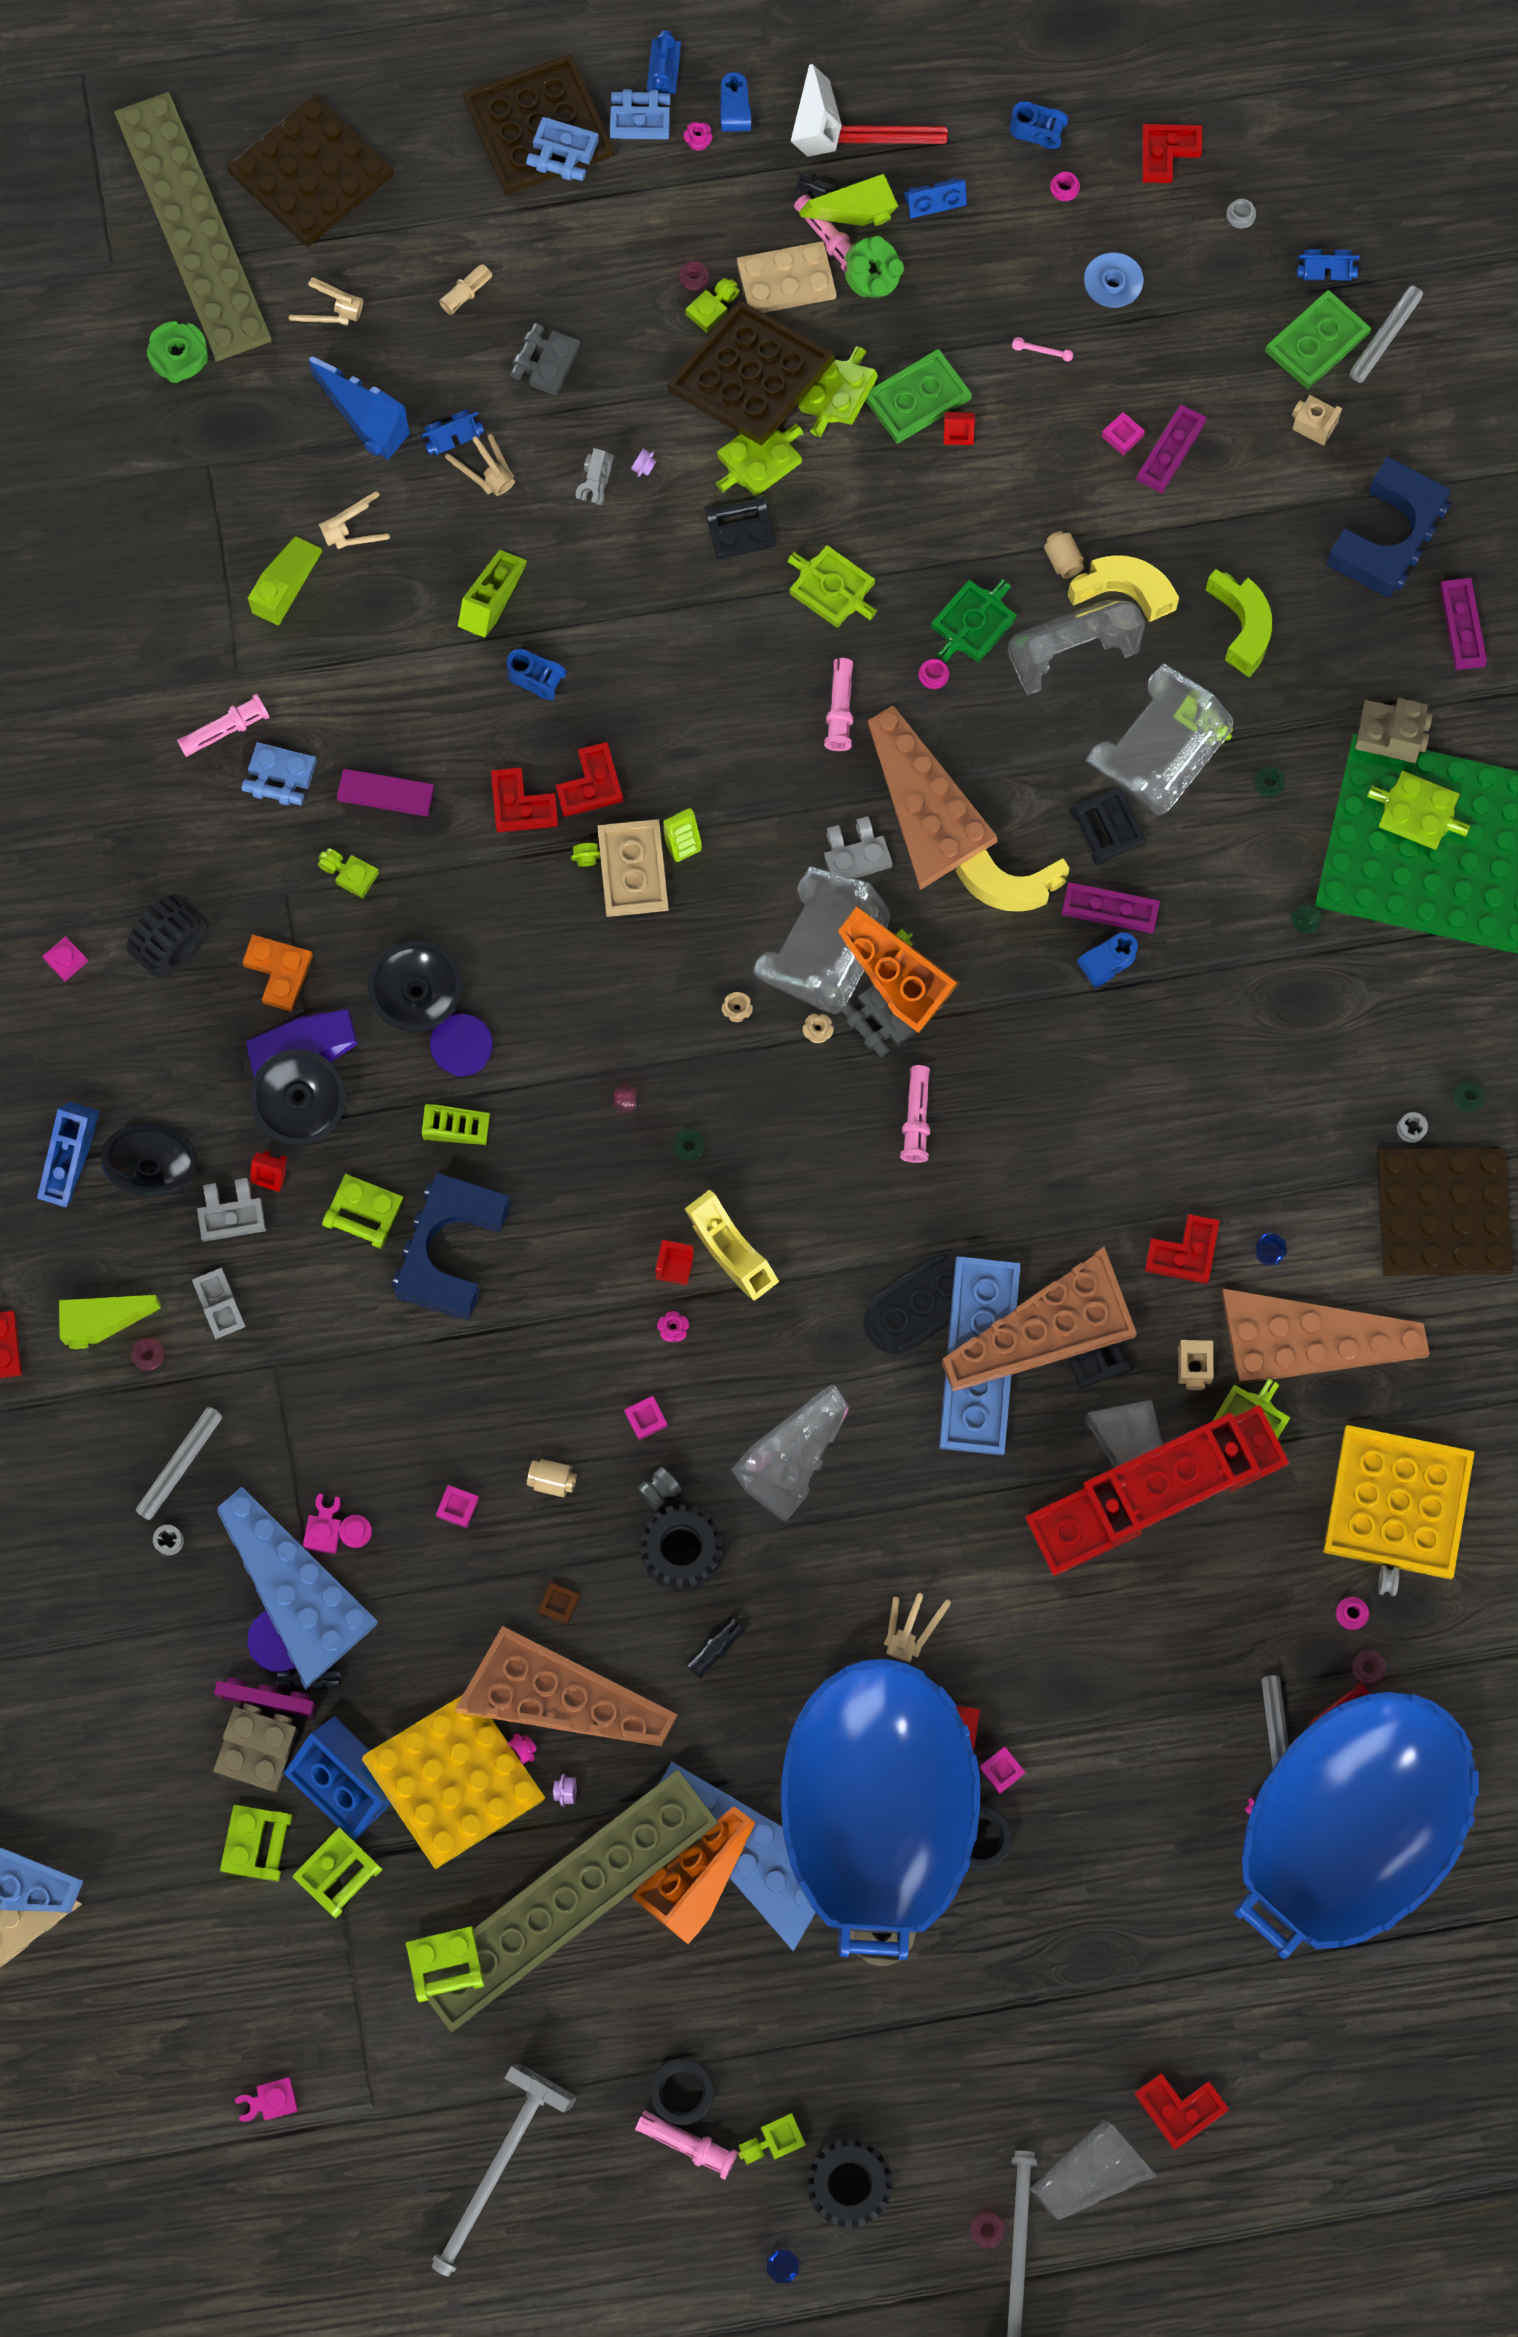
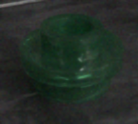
M1264 767L1257 772L1254 786L1261 795L1275 797L1283 791L1285 777L1275 767ZM1270 779L1275 785L1272 787L1266 786L1264 781Z
M1304 904L1295 908L1291 913V920L1298 931L1313 934L1320 928L1322 917L1313 906Z
M1465 1081L1457 1086L1453 1099L1455 1105L1460 1110L1472 1113L1478 1111L1483 1106L1486 1095L1484 1089L1478 1083ZM1465 1092L1474 1093L1475 1099L1468 1100L1465 1097Z
M690 1129L681 1131L674 1139V1152L680 1159L685 1161L698 1159L705 1149L702 1135ZM686 1142H692L695 1144V1148L687 1151L683 1148V1145Z

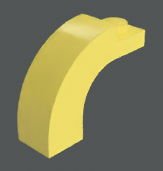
M1106 556L1093 560L1089 575L1083 573L1075 577L1070 583L1068 598L1073 606L1104 592L1117 591L1125 593L1138 602L1149 622L1176 611L1179 596L1174 587L1160 570L1143 560L1129 556Z
M985 849L958 866L956 873L970 893L983 903L1000 910L1017 912L1033 910L1046 905L1049 897L1048 889L1055 891L1061 888L1066 883L1070 868L1062 858L1033 875L1024 877L1012 876L999 869Z
M708 1190L685 1208L694 1224L692 1227L706 1248L729 1277L753 1301L779 1282L767 1260L744 1239L730 1220L717 1196L711 1190Z

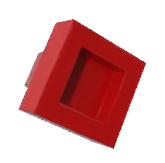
M945 412L943 444L974 445L975 413Z
M267 1150L262 1154L256 1152L251 1164L250 1183L280 1192L284 1185L287 1157L283 1155L280 1159L270 1157V1151Z

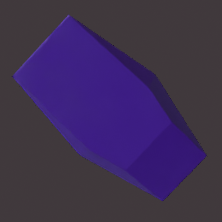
M348 1009L297 1017L246 1041L254 1076L268 1059L283 1051L293 1049L309 1050L333 1062L358 1044L351 1013Z

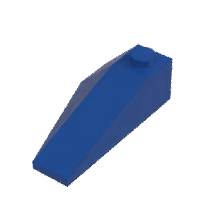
M312 356L309 359L312 375L364 443V447L375 456L381 455L389 460L410 434L405 406L374 386L370 390L365 389L361 385L360 379L354 376L350 380L345 379V376L338 368Z

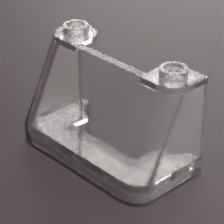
M1104 600L1013 635L1009 641L1008 654L1026 694L1029 695L1041 690V677L1044 673L1049 672L1050 669L1048 661L1053 658L1054 654L1099 637L1105 650L1111 647L1118 648L1123 651L1125 658L1139 653L1146 622L1140 609L1134 603L1121 600Z
M1162 664L1149 679L1148 692L1153 700L1119 743L1115 746L1109 741H1104L1096 745L1086 759L1095 770L1118 787H1121L1124 792L1156 815H1163L1173 806L1224 742L1233 727L1232 716L1215 695L1165 664Z
M809 867L798 885L801 901L805 904L801 914L779 954L772 951L765 952L758 958L753 973L762 982L824 1012L835 1015L840 1013L841 1009L846 1005L864 971L838 933V930L856 906L886 928L889 923L890 913L888 907L871 884Z

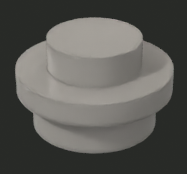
M1238 199L1229 205L1226 217L1232 226L1240 229L1247 228L1255 221L1256 209L1250 201Z

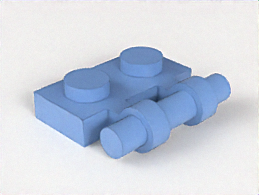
M623 89V92H612V104H623V106H611L610 138L669 139L670 107H659V105H670V93H659V90L632 92V89ZM632 104H649V107H634Z
M542 117L533 140V147L542 150L539 156L529 153L526 164L537 167L539 172L547 173V171L560 174L563 179L569 181L572 179L583 181L586 170L578 168L576 165L578 161L590 164L599 141V135L592 131ZM553 154L567 159L565 163L552 160L551 157Z
M257 742L248 772L249 775L257 776L258 779L256 781L244 779L242 791L252 793L253 797L260 799L268 797L279 800V803L289 806L292 803L302 806L305 795L295 792L296 786L305 789L309 788L317 763L316 757ZM270 780L285 783L282 788L268 785Z

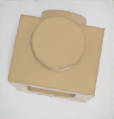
M1309 395L1306 402L1300 400L1292 413V417L1295 418L1293 430L1324 446L1338 424L1342 408L1338 406L1334 408Z
M1180 1341L1178 1345L1179 1384H1186V1389L1203 1390L1205 1389V1384L1212 1383L1214 1379L1213 1341ZM1192 1363L1199 1365L1200 1372H1191L1189 1365Z

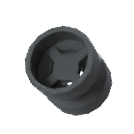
M661 1466L653 1473L652 1483L643 1481L637 1487L640 1495L656 1512H659L665 1506L664 1498L676 1497L682 1491L675 1479Z

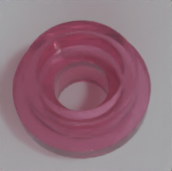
M698 261L687 262L679 272L680 283L688 290L703 288L709 279L707 268ZM691 275H697L699 278L690 279L689 277Z
M623 1083L621 1089L616 1088L614 1092L613 1107H618V1114L624 1115L625 1112L632 1113L636 1103L637 1090L630 1087L628 1083Z
M143 1339L134 1345L131 1358L137 1368L143 1371H151L161 1365L164 1359V1351L156 1340ZM146 1351L154 1352L151 1360L143 1359V1354Z
M1368 1650L1359 1653L1355 1657L1352 1669L1359 1681L1373 1684L1384 1676L1386 1664L1380 1654ZM1365 1662L1373 1664V1673H1366L1364 1671L1363 1664Z
M982 2213L972 2221L970 2233L977 2245L983 2248H992L1002 2241L1005 2228L1002 2220L997 2215ZM986 2223L993 2226L994 2233L991 2237H984L981 2233V2227Z

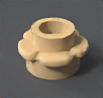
M740 992L727 995L725 1003L722 1004L724 1016L729 1017L732 1022H742L745 1017L748 1018L752 1014L751 999L746 994ZM739 1005L740 1009L736 1010L734 1007Z
M812 1014L806 1018V1024L803 1025V1034L811 1042L823 1043L833 1035L832 1021L827 1015ZM819 1025L821 1030H816L815 1027Z

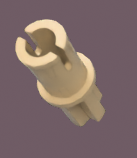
M484 264L479 265L464 280L459 279L456 282L457 285L439 300L441 307L449 315H452L468 299L472 300L475 297L474 293L492 278L490 270Z

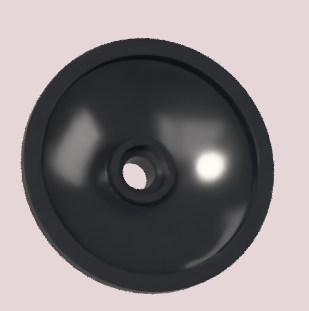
M406 941L389 948L376 960L368 979L370 1002L378 1016L388 1025L408 1032L426 1031L441 1025L454 1013L462 996L463 983L457 963L443 948L426 941ZM416 989L423 991L419 997L412 996V992Z
M293 1049L272 1056L259 1068L252 1081L250 1104L256 1121L267 1134L284 1143L308 1144L325 1137L338 1124L345 1108L346 1092L340 1073L325 1057L309 1050ZM299 1089L305 1093L304 1100L297 1101L294 1099L293 1092Z
M140 1123L121 1128L106 1140L102 1149L101 1164L108 1179L120 1189L138 1196L159 1197L173 1194L186 1187L192 1181L197 1171L198 1156L191 1141L179 1131L160 1124Z

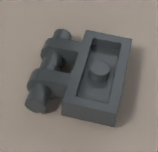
M534 323L531 331L526 332L524 336V346L520 354H516L512 362L514 367L510 376L516 380H521L524 372L531 375L529 379L531 387L557 396L578 353L580 340L553 330L549 339L545 340L541 338L544 327ZM534 350L542 352L537 363L530 360Z
M874 985L858 996V1002L863 1006L861 1010L857 1011L851 1003L846 1004L841 1009V1012L847 1017L846 1022L852 1029L856 1028L864 1037L865 1045L870 1050L874 1049L880 1057L885 1056L890 1051L884 1043L885 1040L890 1038L898 1047L917 1032L893 1014ZM872 1017L881 1029L875 1032L866 1020Z

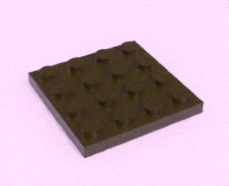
M571 54L462 93L463 101L504 195L560 176V174L547 171V173L539 172L537 167L526 164L529 153L539 156L542 150L533 147V140L542 117L598 133L599 141L590 164L578 161L576 167L582 168L614 156L612 144ZM553 154L551 157L552 160L565 163L567 159Z
M315 94L227 166L228 172L307 248L394 175L393 168Z
M740 300L672 378L667 387L670 393L762 446L832 365L835 357L834 353Z
M1505 1148L1392 1149L1377 1151L1383 1276L1511 1275L1513 1264Z

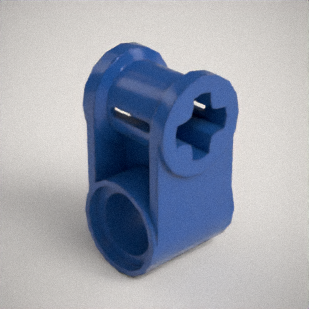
M728 73L721 81V132L751 131V110L748 102L746 78L740 73Z
M1022 101L1017 103L1012 110L1009 130L1017 139L1039 144L1048 149H1057L1061 145L1062 140L1060 136L1063 127L1068 123V116L1057 109H1049L1028 101ZM1019 119H1026L1029 122H1022Z
M524 649L512 651L507 657V675L510 682L533 692L543 699H554L556 695L554 691L560 679L565 678L567 674L564 667ZM521 663L528 666L524 671H516L513 668Z
M1119 933L1100 946L1087 951L1077 960V963L1094 988H1097L1134 962L1138 943L1131 934ZM1118 946H1120L1121 949L1128 948V954L1126 955L1123 951L1118 953Z

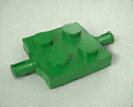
M1001 579L998 585L990 592L968 580L933 620L931 628L944 637L947 642L937 653V657L940 660L942 659L946 663L954 652L958 650L968 655L978 664L1017 619V615L1008 609L1001 600L1007 591L1011 589L1008 582L1005 584L1006 581Z

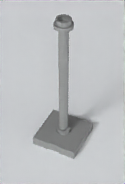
M521 2063L511 2066L505 2079L527 2091L525 2095L527 2100L442 2255L435 2254L432 2259L434 2262L431 2267L444 2276L449 2277L451 2272H455L457 2266L453 2261L539 2105L543 2106L546 2102L564 2113L572 2108L578 2097Z
M1015 2151L1011 2164L1017 2165L1007 2337H1021L1030 2173L1031 2167L1037 2166L1035 2152Z

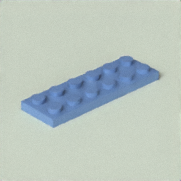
M958 1256L955 1258L947 1355L973 1337L979 1336L989 1329L993 1323L1003 1319L1015 1310L1018 1300L1021 1263ZM945 1373L939 1449L994 1455L1005 1454L1011 1375L952 1392Z

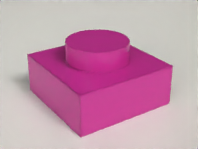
M1122 412L1102 431L1101 437L1124 456L1144 437L1145 431Z
M66 936L42 956L44 961L64 982L88 962L87 958Z
M653 1396L624 1409V1413L638 1441L668 1427Z
M448 1485L436 1517L467 1528L479 1497Z
M1006 1747L979 1766V1770L998 1794L1025 1775V1771Z

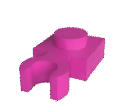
M319 1494L316 1498V1507L319 1515H309L303 1548L336 1554L339 1541V1527L342 1521L333 1518L341 1509L340 1497H335L334 1505L331 1508L323 1507L324 1496Z
M290 2077L257 2086L258 2097L253 2098L249 2095H241L235 2099L236 2104L243 2102L250 2104V2112L239 2116V2120L243 2122L253 2120L258 2112H262L264 2120L267 2121L299 2111Z

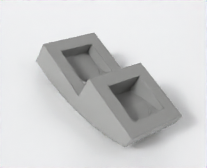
M222 1268L192 1279L215 1339L246 1327Z

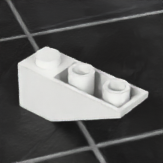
M813 64L809 65L791 138V142L807 157L836 151L842 126L830 80Z

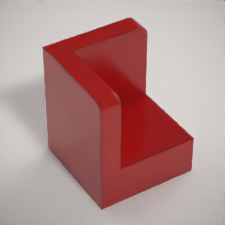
M662 1240L655 1269L656 1279L688 1286L694 1259V1247Z

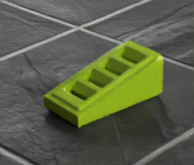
M691 808L664 820L665 845L675 862H680L702 850L695 815Z
M425 1104L422 1126L423 1139L487 1145L490 1113ZM434 1117H440L439 1129H433ZM447 1118H453L452 1131H446ZM460 1119L466 1120L465 1133H459ZM473 1120L479 1121L477 1135H471Z

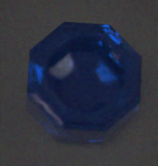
M1276 1233L1264 1234L1255 1245L1256 1259L1265 1266L1278 1265L1287 1254L1286 1241Z
M776 2250L767 2259V2274L776 2283H790L799 2274V2260L790 2250Z

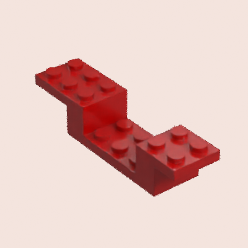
M1258 1405L1235 1417L1231 1412L1083 1483L1084 1489L1025 1516V1519L1053 1577L1141 1536L1142 1529L1226 1489H1229L1231 1493L1289 1465V1461L1261 1405Z

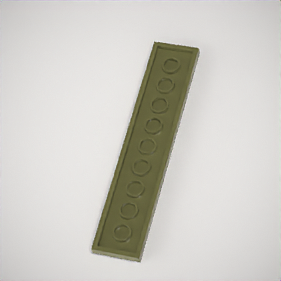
M167 92L114 111L215 361L217 362L272 342L170 93Z
M679 1770L671 1774L473 1929L485 1987L474 1989L473 1986L430 1996L428 2000L451 2033L719 1824ZM469 1963L426 1973L424 1974L426 1983L470 1973Z

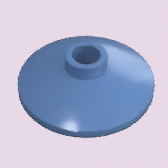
M1121 253L1102 254L1093 259L1085 271L1084 285L1088 295L1095 302L1106 307L1118 308L1132 303L1140 295L1143 288L1144 277L1140 266L1131 257ZM1116 283L1118 287H1110L1108 284Z

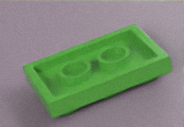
M1327 290L1266 346L1265 352L1309 390L1370 334L1371 327Z
M937 349L872 388L865 401L896 444L943 417L945 412H951L970 401L972 393L941 351Z

